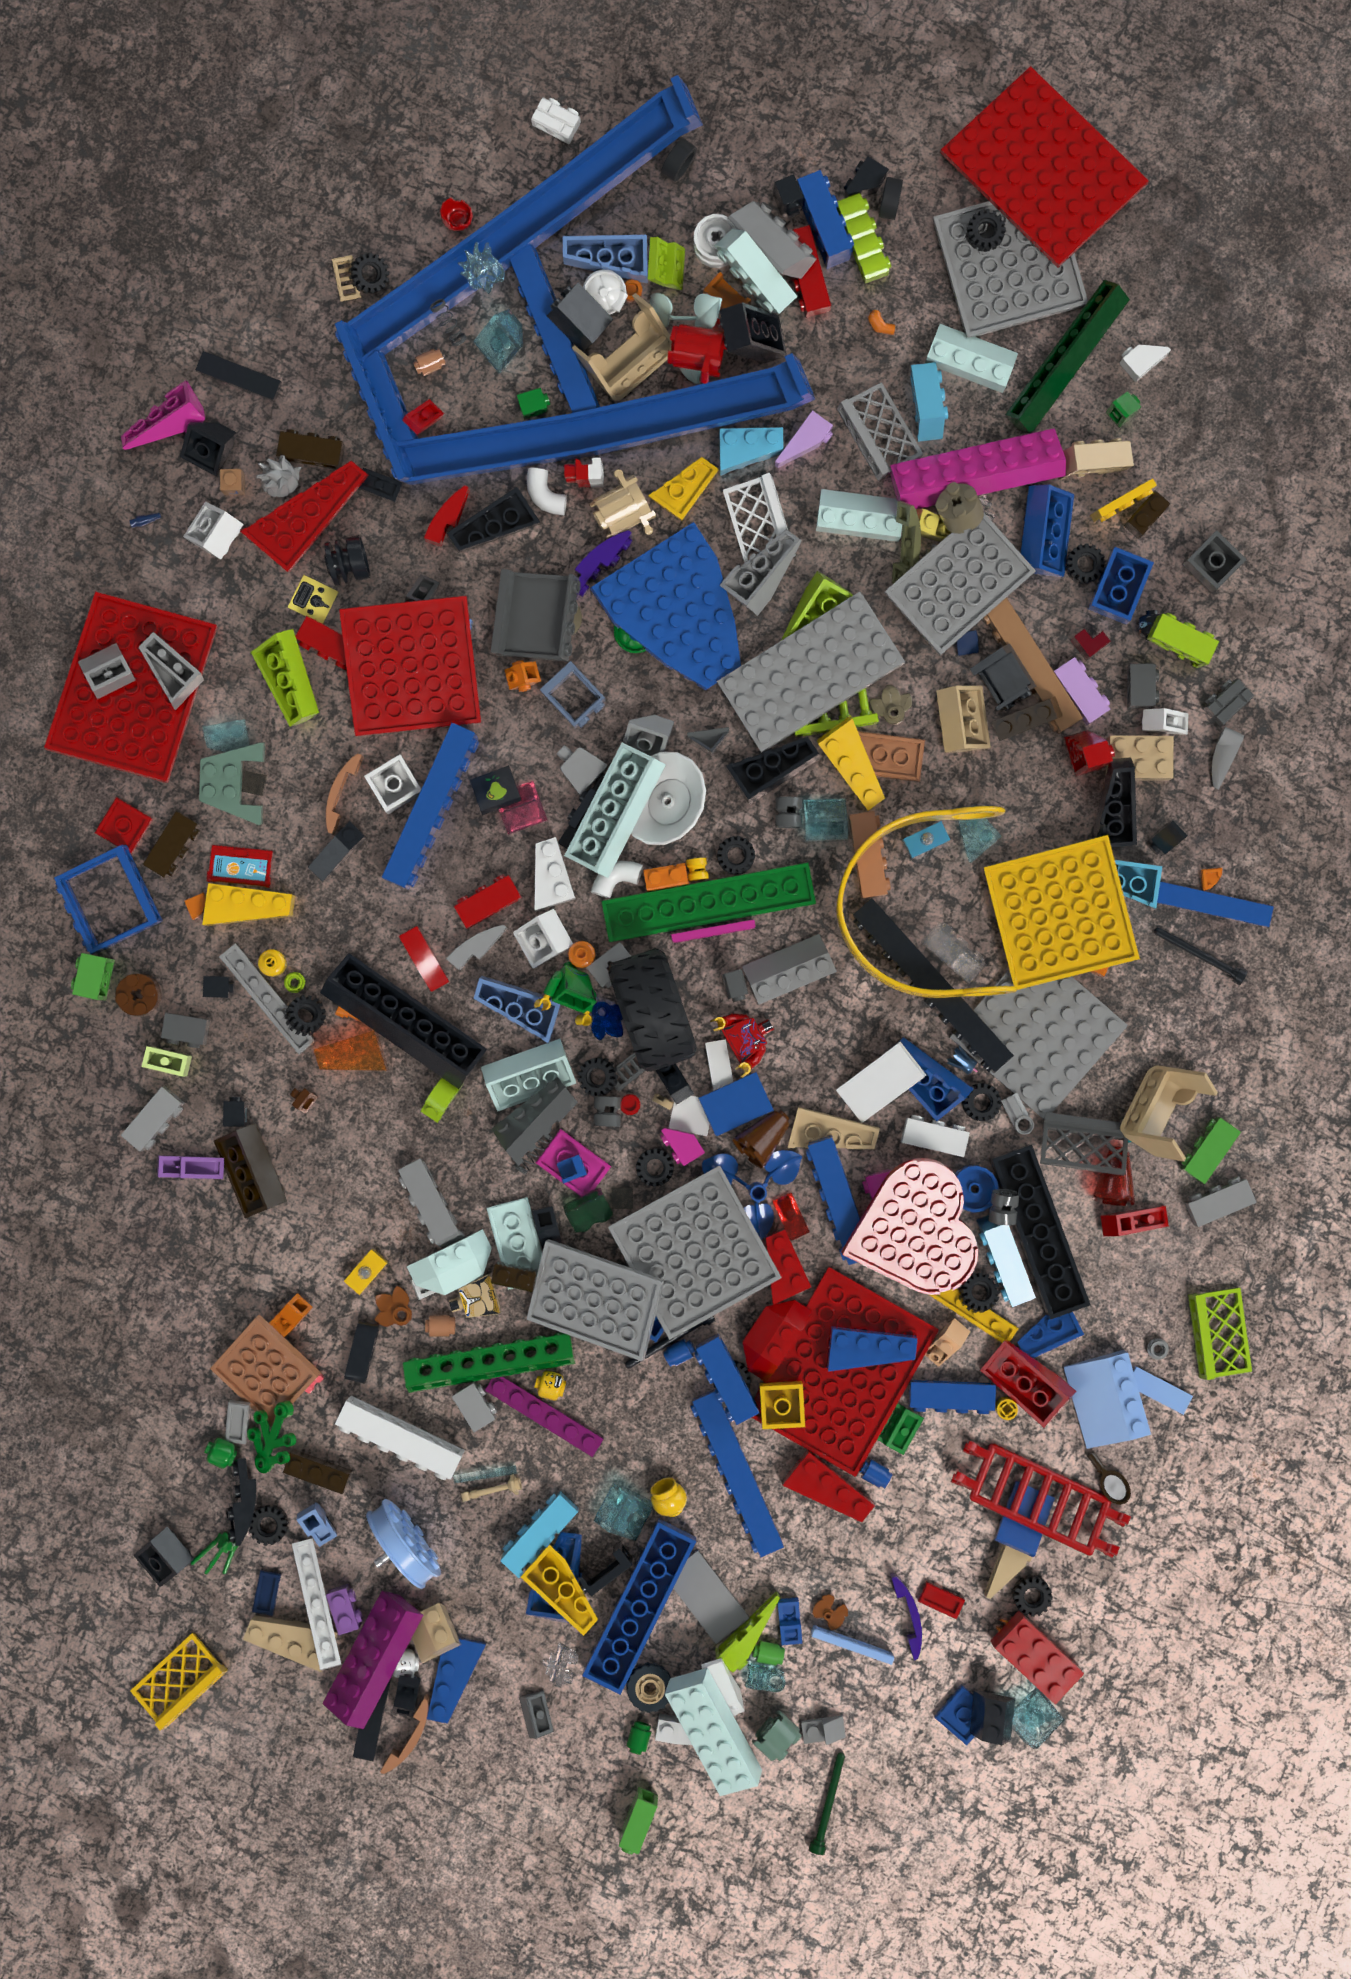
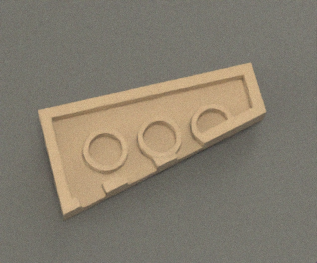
M798 1107L787 1148H808L809 1142L832 1135L836 1148L875 1149L880 1128Z

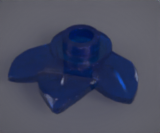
M602 1001L597 1002L591 1012L593 1017L591 1031L595 1038L600 1041L606 1034L616 1038L622 1037L623 1026L621 1020H623L619 1005H609ZM599 1009L604 1010V1016L599 1015Z

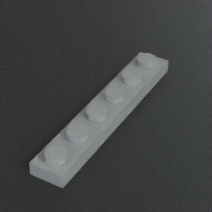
M237 943L219 956L298 1054H301L316 1042L312 1035L302 1036V1033L297 1035L295 1034L297 1030H290L291 1024L286 1025L288 1019H285L284 1016L288 1006Z

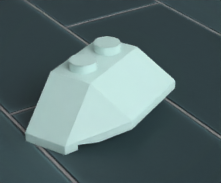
M482 1229L406 1267L415 1286L446 1295L483 1277L492 1248Z

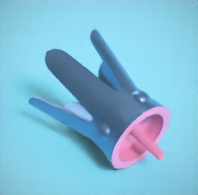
M960 1045V1050L955 1048V1059H947V1064L963 1070L967 1075L972 1070L978 1072L974 1068L977 1061L970 1058Z

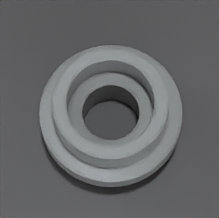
M1152 1339L1147 1345V1352L1153 1359L1160 1360L1168 1354V1344L1163 1339ZM1156 1345L1161 1346V1350L1159 1352L1154 1351V1347Z

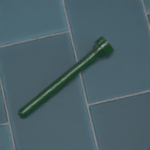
M839 1752L836 1756L817 1835L809 1845L808 1851L823 1856L826 1852L827 1846L825 1845L826 1841L824 1838L845 1760L843 1752Z

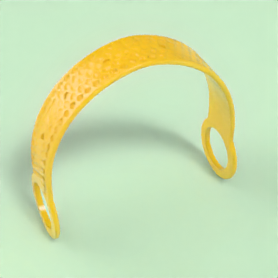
M974 806L914 813L883 826L858 848L848 863L842 877L837 897L836 913L838 925L848 949L857 962L870 975L900 992L930 998L1010 994L1017 991L1015 986L931 990L898 982L880 972L862 955L850 936L843 915V895L848 878L860 857L880 838L896 829L919 822L974 820L1000 816L1005 813L1003 807Z

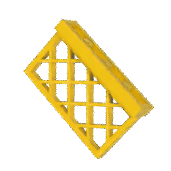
M192 1633L132 1688L130 1692L156 1722L155 1726L161 1731L173 1723L217 1682L228 1669L223 1664L221 1665L197 1635ZM191 1640L197 1645V1654H186L187 1644ZM174 1656L182 1657L181 1669L171 1668V1659ZM186 1657H197L196 1670L185 1669ZM201 1658H208L213 1666L208 1670H200ZM158 1671H167L166 1683H155ZM171 1671L181 1672L180 1684H170ZM185 1672L196 1673L195 1683L192 1685L184 1684ZM143 1685L151 1686L150 1698H145L139 1693L138 1690ZM155 1686H166L165 1699L154 1698ZM170 1687H180V1695L177 1699H169ZM154 1701L164 1702V1711L159 1716L153 1710Z

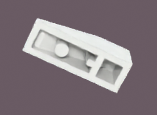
M722 1658L701 1664L702 1669H709L733 1716L744 1712L741 1690Z
M659 1713L655 1741L692 1745L677 1716Z

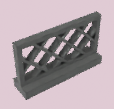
M1046 1112L1043 1120L1040 1164L1125 1176L1128 1139L1124 1137L1120 1130L1121 1122ZM1048 1130L1057 1131L1061 1137L1053 1142L1048 1137ZM1072 1133L1078 1134L1082 1139L1075 1145L1067 1137ZM1093 1136L1099 1137L1103 1142L1096 1148L1088 1140ZM1063 1139L1071 1147L1064 1153L1056 1146ZM1114 1139L1123 1140V1147L1117 1151L1109 1143ZM1084 1142L1092 1150L1085 1156L1077 1148ZM1105 1145L1113 1153L1106 1159L1098 1151ZM1053 1148L1059 1156L1055 1159L1045 1158L1046 1151ZM1074 1151L1080 1159L1077 1162H1070L1066 1155ZM1095 1154L1101 1160V1163L1092 1165L1087 1158ZM1116 1156L1121 1162V1169L1113 1168L1108 1161Z

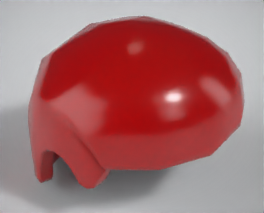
M448 198L441 205V220L446 228L453 231H463L471 225L473 219L472 210L464 200L456 201L453 198Z

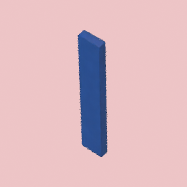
M1160 882L1157 900L1159 904L1263 927H1270L1274 908L1269 905Z

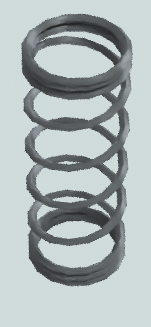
M439 299L431 304L430 309L432 312H438L444 306L447 307V311L439 314L436 319L442 318L446 313L451 314V318L442 322L440 326L446 325L450 320H455L457 324V320L452 319V312H448L449 308L445 305L444 299ZM443 302L441 305L433 308L435 305ZM456 324L445 330V333H448L455 327L460 328L459 333L449 337V340H452L451 344L453 346L461 345L467 338L464 333H460L461 327L456 326Z
M548 1134L546 1137L543 1135V1137L548 1142L543 1141L541 1139L539 1140L549 1144V1140H552L553 1137L550 1134ZM537 1141V1143H538L543 1149L538 1148V1147H536V1148L543 1151V1150H544V1147L542 1146V1144H541L539 1141ZM534 1149V1152H535L538 1156L533 1155V1154L527 1152L526 1155L530 1158V1160H531L533 1163H531V1162H529V1161H526V1160H524V1161L527 1162V1163H529V1164H534V1161L532 1160V1158H531L528 1154H530V1155H532V1156H534V1157H539V1154L537 1153V1151H536L535 1149ZM524 1162L522 1163L528 1170L520 1165L518 1166L516 1163L513 1165L521 1173L527 1175L529 1168Z

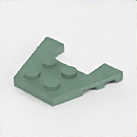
M265 742L200 759L199 801L257 825H262L263 805L241 803L243 761H265Z

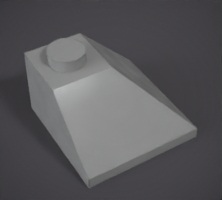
M657 715L629 720L623 743L649 756L665 752L674 721Z

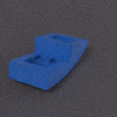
M798 1597L779 1599L777 1605L781 1646L803 1644Z

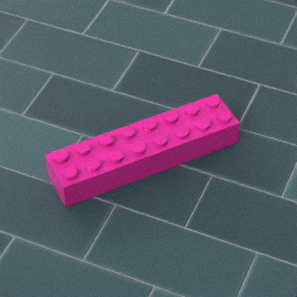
M1053 428L890 465L891 482L897 501L906 502L913 505L915 509L935 505L939 495L952 482L968 484L975 489L977 495L1066 476V458L1056 430Z

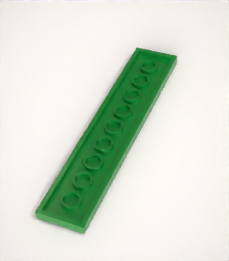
M809 862L601 901L609 943L816 904Z

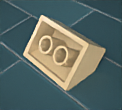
M953 686L936 690L945 753H959L991 748L982 686Z

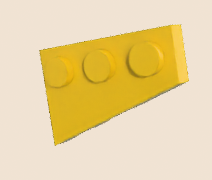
M701 457L681 471L676 477L663 484L655 492L653 491L649 494L648 498L683 521L719 469Z

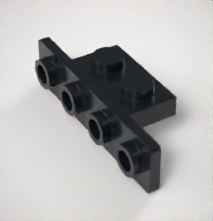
M605 773L601 774L593 788H590L588 792L585 790L578 800L581 804L577 810L573 808L567 819L570 820L568 822L569 826L558 841V844L568 849Z

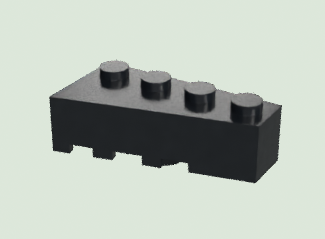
M515 487L449 531L447 537L457 552L460 553L540 525V521L518 487Z
M805 737L782 745V747L770 749L762 754L725 766L727 772L750 805L818 761L820 755L810 739Z
M1131 757L1113 759V762L1108 764L1091 838L1094 839L1108 835L1111 847L1137 845L1135 766Z

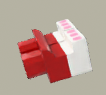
M592 458V464L582 465L578 459H575V464L564 465V476L567 483H577L579 488L604 487V471L601 458Z

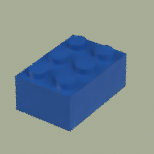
M1114 547L1109 554L1105 569L1101 574L1088 610L1127 625L1132 619L1154 562Z

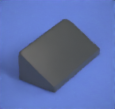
M544 1690L520 1696L519 1700L528 1736L537 1739L554 1732Z

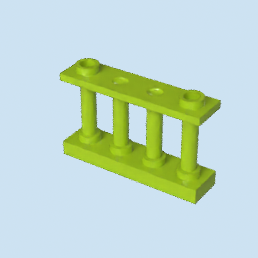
M865 688L858 693L861 708L860 716L852 717L856 728L875 725L879 722L878 714H872V711L869 710ZM847 700L839 704V720L831 721L828 718V714L825 713L820 716L818 723L807 724L796 731L794 737L830 731L851 715L848 712Z

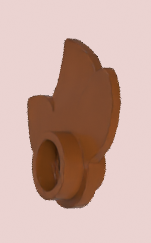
M396 1286L392 1295L380 1294L375 1297L377 1307L381 1311L375 1317V1321L385 1327L393 1324L402 1326L408 1324L412 1319V1311L408 1307L409 1296L403 1288ZM404 1311L406 1314L405 1318H399L398 1312Z

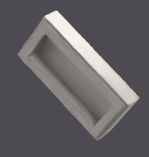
M228 1401L226 1441L239 1444L247 1443L251 1402Z

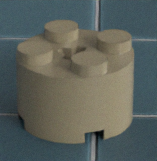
M956 482L948 484L946 489L939 495L935 504L944 525L952 533L961 534L964 533V530H973L981 523L984 517L982 503L975 489L968 484H958Z

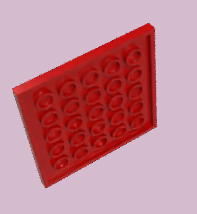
M467 595L339 609L355 736L450 726L451 723L456 725L481 723Z

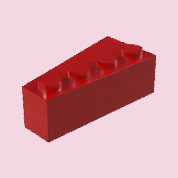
M1086 730L1064 737L1075 777L1098 771L1113 762L1112 757H1115L1112 745H1108L1106 739Z
M809 1450L805 1451L781 1481L782 1486L859 1522H863L875 1507L871 1499Z

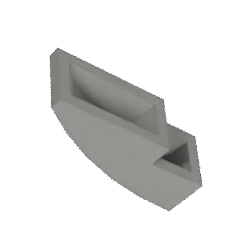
M500 925L478 933L457 947L446 959L458 970H461L473 955L481 960L508 928L505 925Z

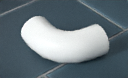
M528 468L527 492L532 502L542 511L564 516L567 495L554 493L548 488V470Z
M617 861L609 878L598 874L593 883L591 893L610 899L617 883L626 881L637 885L643 872V865L632 861Z

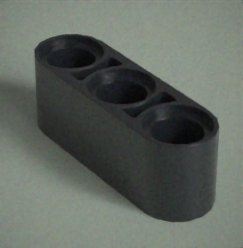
M359 1319L344 1379L362 1384L366 1383L380 1324Z

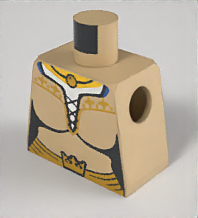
M491 1273L459 1288L460 1297L449 1300L452 1312L464 1309L466 1318L500 1314L502 1311L495 1286L491 1283Z

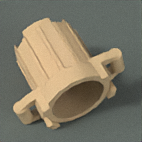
M615 470L614 477L617 478L620 485L595 498L589 504L590 507L595 506L597 511L593 512V515L601 530L608 529L609 533L605 535L608 539L641 523L644 533L647 535L652 534L653 528L650 527L648 521L655 518L656 514L650 510L645 497L636 483L638 481L636 476L632 475L625 479L622 470Z

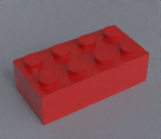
M1019 1610L990 1640L993 1647L1055 1705L1084 1675L1081 1668Z

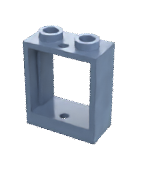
M571 661L540 689V692L575 729L578 726L582 728L590 720L588 717L593 712L597 714L605 706V697ZM572 674L597 698L575 720L551 695Z

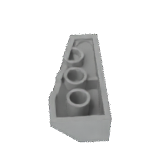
M786 529L768 542L765 549L761 552L749 556L750 560L742 566L737 565L733 568L720 586L758 616L775 593L802 542L801 539Z

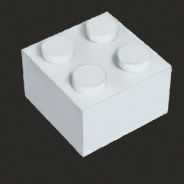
M401 755L396 756L364 776L387 814L394 812L417 798L422 789Z

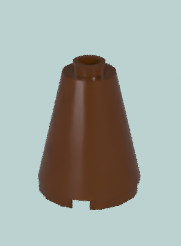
M773 1111L736 1135L732 1142L742 1155L745 1153L749 1157L748 1161L762 1169L768 1163L790 1125L788 1122L789 1117L783 1111Z

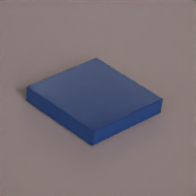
M961 1684L935 1714L934 1718L965 1745H968L975 1737L969 1733L973 1694Z

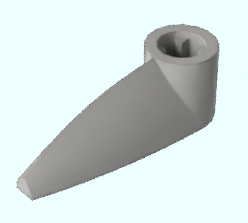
M1224 727L1219 736L1212 761L1213 787L1219 790L1244 739L1243 734Z

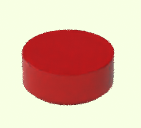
M627 1094L621 1098V1111L624 1114L634 1115L639 1111L641 1104L637 1096Z

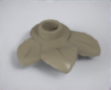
M887 685L883 689L881 698L870 699V706L875 714L877 713L878 716L884 717L889 724L896 725L904 720L905 712L912 706V698L910 693L900 695L896 687ZM896 711L898 715L892 716L890 713Z

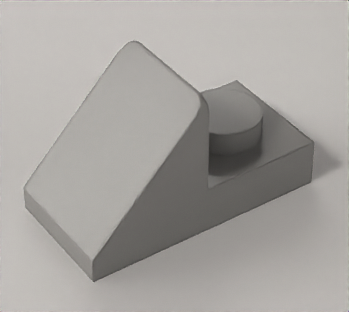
M843 1715L801 1721L804 1744L825 1741L826 1745H829L846 1737Z

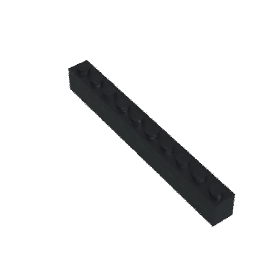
M873 898L853 914L855 918L853 923L860 931L864 929L869 934L867 938L874 946L878 944L882 948L881 954L888 962L892 960L897 965L895 970L903 978L905 976L911 981L910 986L931 990L954 989ZM926 997L923 1000L930 1009L935 1007L940 1013L938 1018L945 1025L949 1023L953 1027L952 1033L959 1041L963 1039L968 1044L966 1049L974 1057L976 1055L979 1056L982 1060L981 1066L988 1073L990 1071L995 1073L1014 1056L962 997Z

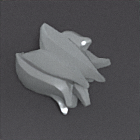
M280 455L279 461L268 458V465L258 463L263 469V473L256 475V478L261 479V487L268 495L281 498L288 496L289 493H292L297 488L299 472L302 467H293L285 459L284 455Z

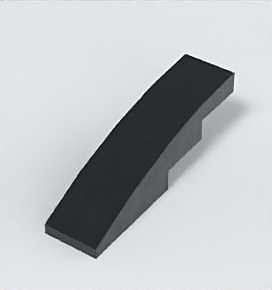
M392 1676L365 1728H358L353 1758L374 1762Z

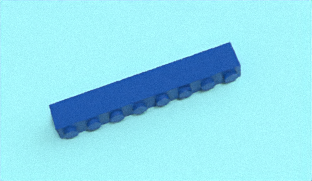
M715 1389L693 1398V1405L690 1407L694 1416H699L702 1422L699 1428L703 1437L708 1436L710 1444H707L711 1455H716L719 1461L716 1466L720 1475H725L727 1482L724 1483L729 1495H734L736 1500L733 1503L737 1514H742L744 1521L741 1523L745 1533L751 1534L753 1541H750L754 1553L758 1552L760 1557H764L784 1548L782 1539L725 1413V1409L715 1394Z

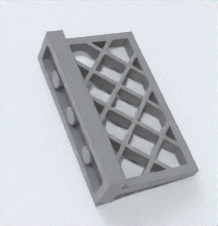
M882 382L851 399L842 401L837 407V411L878 481L891 473V468H889L885 461L887 454L898 457L896 463L918 459L923 456L921 449ZM877 390L881 392L883 396L882 403L871 400L873 392ZM856 401L866 403L865 411L856 410L853 403ZM869 404L880 407L878 417L867 414ZM883 409L890 410L893 413L892 421L881 418ZM866 418L877 421L875 431L866 428L864 424ZM880 422L891 425L889 435L877 432ZM894 427L902 429L904 432L903 439L892 436ZM876 436L887 439L885 449L876 445ZM890 440L901 443L899 453L888 450ZM904 445L911 446L916 454L911 457L903 455Z

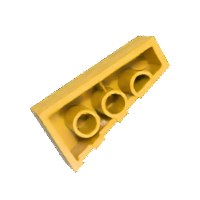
M850 715L817 739V742L869 811L884 800L885 797Z

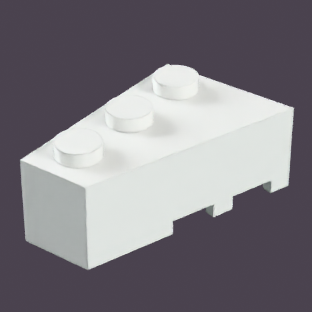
M556 837L536 843L535 911L537 912L576 899Z

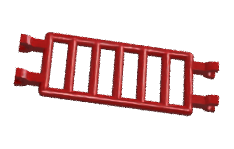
M972 1441L965 1444L962 1452L974 1455L982 1459L983 1462L976 1480L957 1471L956 1474H953L951 1482L971 1490L969 1495L971 1501L1088 1556H1091L1095 1549L1111 1558L1114 1555L1117 1556L1120 1547L1100 1540L1101 1530L1106 1518L1124 1527L1125 1524H1129L1131 1516L1111 1509L1112 1502L1103 1494L995 1443H991L987 1450ZM996 1453L1006 1458L991 1500L980 1496L979 1493ZM1015 1462L1026 1468L1012 1505L1008 1509L998 1503ZM1034 1471L1045 1477L1030 1517L1027 1518L1019 1514L1018 1510ZM1053 1480L1064 1485L1049 1527L1038 1523L1037 1520ZM1072 1489L1083 1494L1067 1537L1056 1530ZM1092 1498L1102 1503L1086 1546L1076 1541V1537Z

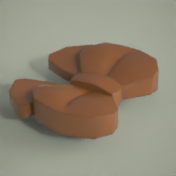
M826 1594L815 1603L812 1613L815 1618L827 1620L828 1627L831 1630H836L843 1624L845 1617L848 1616V1608L845 1604H842L835 1610L831 1609L835 1597L834 1595Z

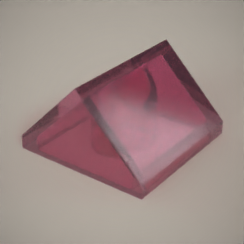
M534 781L517 786L522 801L499 809L508 835L548 821Z

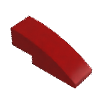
M464 485L456 491L438 510L424 536L425 542L442 547L448 528L454 529L459 524L470 493L468 486Z
M418 926L399 936L431 992L450 982Z

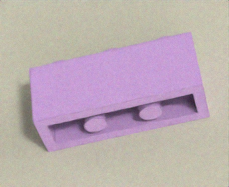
M1074 657L1056 669L1054 673L1087 726L1110 710V702L1104 694L1101 695L1098 692L1096 681L1092 677L1089 678L1085 673L1086 667L1082 661H1077Z

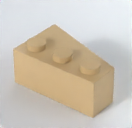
M1121 438L1112 439L1107 443H1103V440H1095L1090 442V444H1084V441L1072 443L1071 447L1063 451L1066 458V476L1058 477V480H1064L1066 477L1078 474V477H1085L1087 473H1098L1099 475L1121 472L1131 468L1134 464L1130 441H1122Z

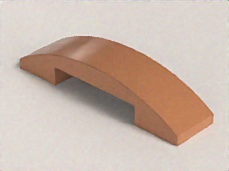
M358 753L340 770L328 796L326 826L328 833L334 836L342 817L340 814L335 813V809L349 774L357 777L364 759Z
M425 1694L413 1717L419 1720L417 1726L401 1752L394 1748L392 1749L380 1772L382 1774L391 1771L402 1763L419 1741L429 1712V1695Z

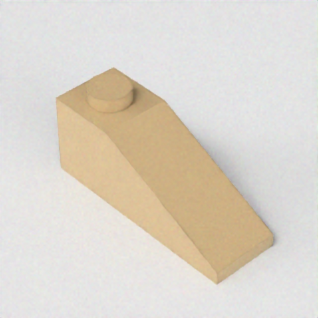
M1002 1544L984 1592L985 1596L991 1599L1026 1566L1027 1561H1031L1032 1557Z

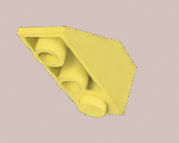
M916 509L920 522L921 537L941 542L952 533L946 528L940 515L925 509Z

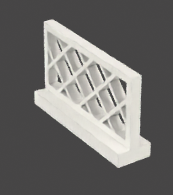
M770 473L723 490L744 563L749 560L748 555L752 549L761 552V550L753 547L758 536L770 542L774 539L775 535L777 537L786 529L788 530L773 477ZM760 483L762 492L759 498L748 494L753 485ZM739 491L744 495L737 505L731 502L729 493ZM746 496L756 500L752 511L741 507ZM759 503L766 505L768 508L765 518L754 514ZM740 509L750 514L744 525L737 522L736 519ZM752 516L762 520L758 531L747 527ZM765 523L772 525L774 528L771 538L760 534ZM746 529L756 534L750 545L743 542L742 539Z

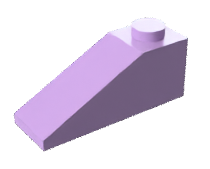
M812 411L775 461V466L779 468L820 447L823 442L826 444L833 435L831 432L833 425Z

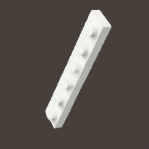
M313 1538L292 1543L320 1670L342 1665Z

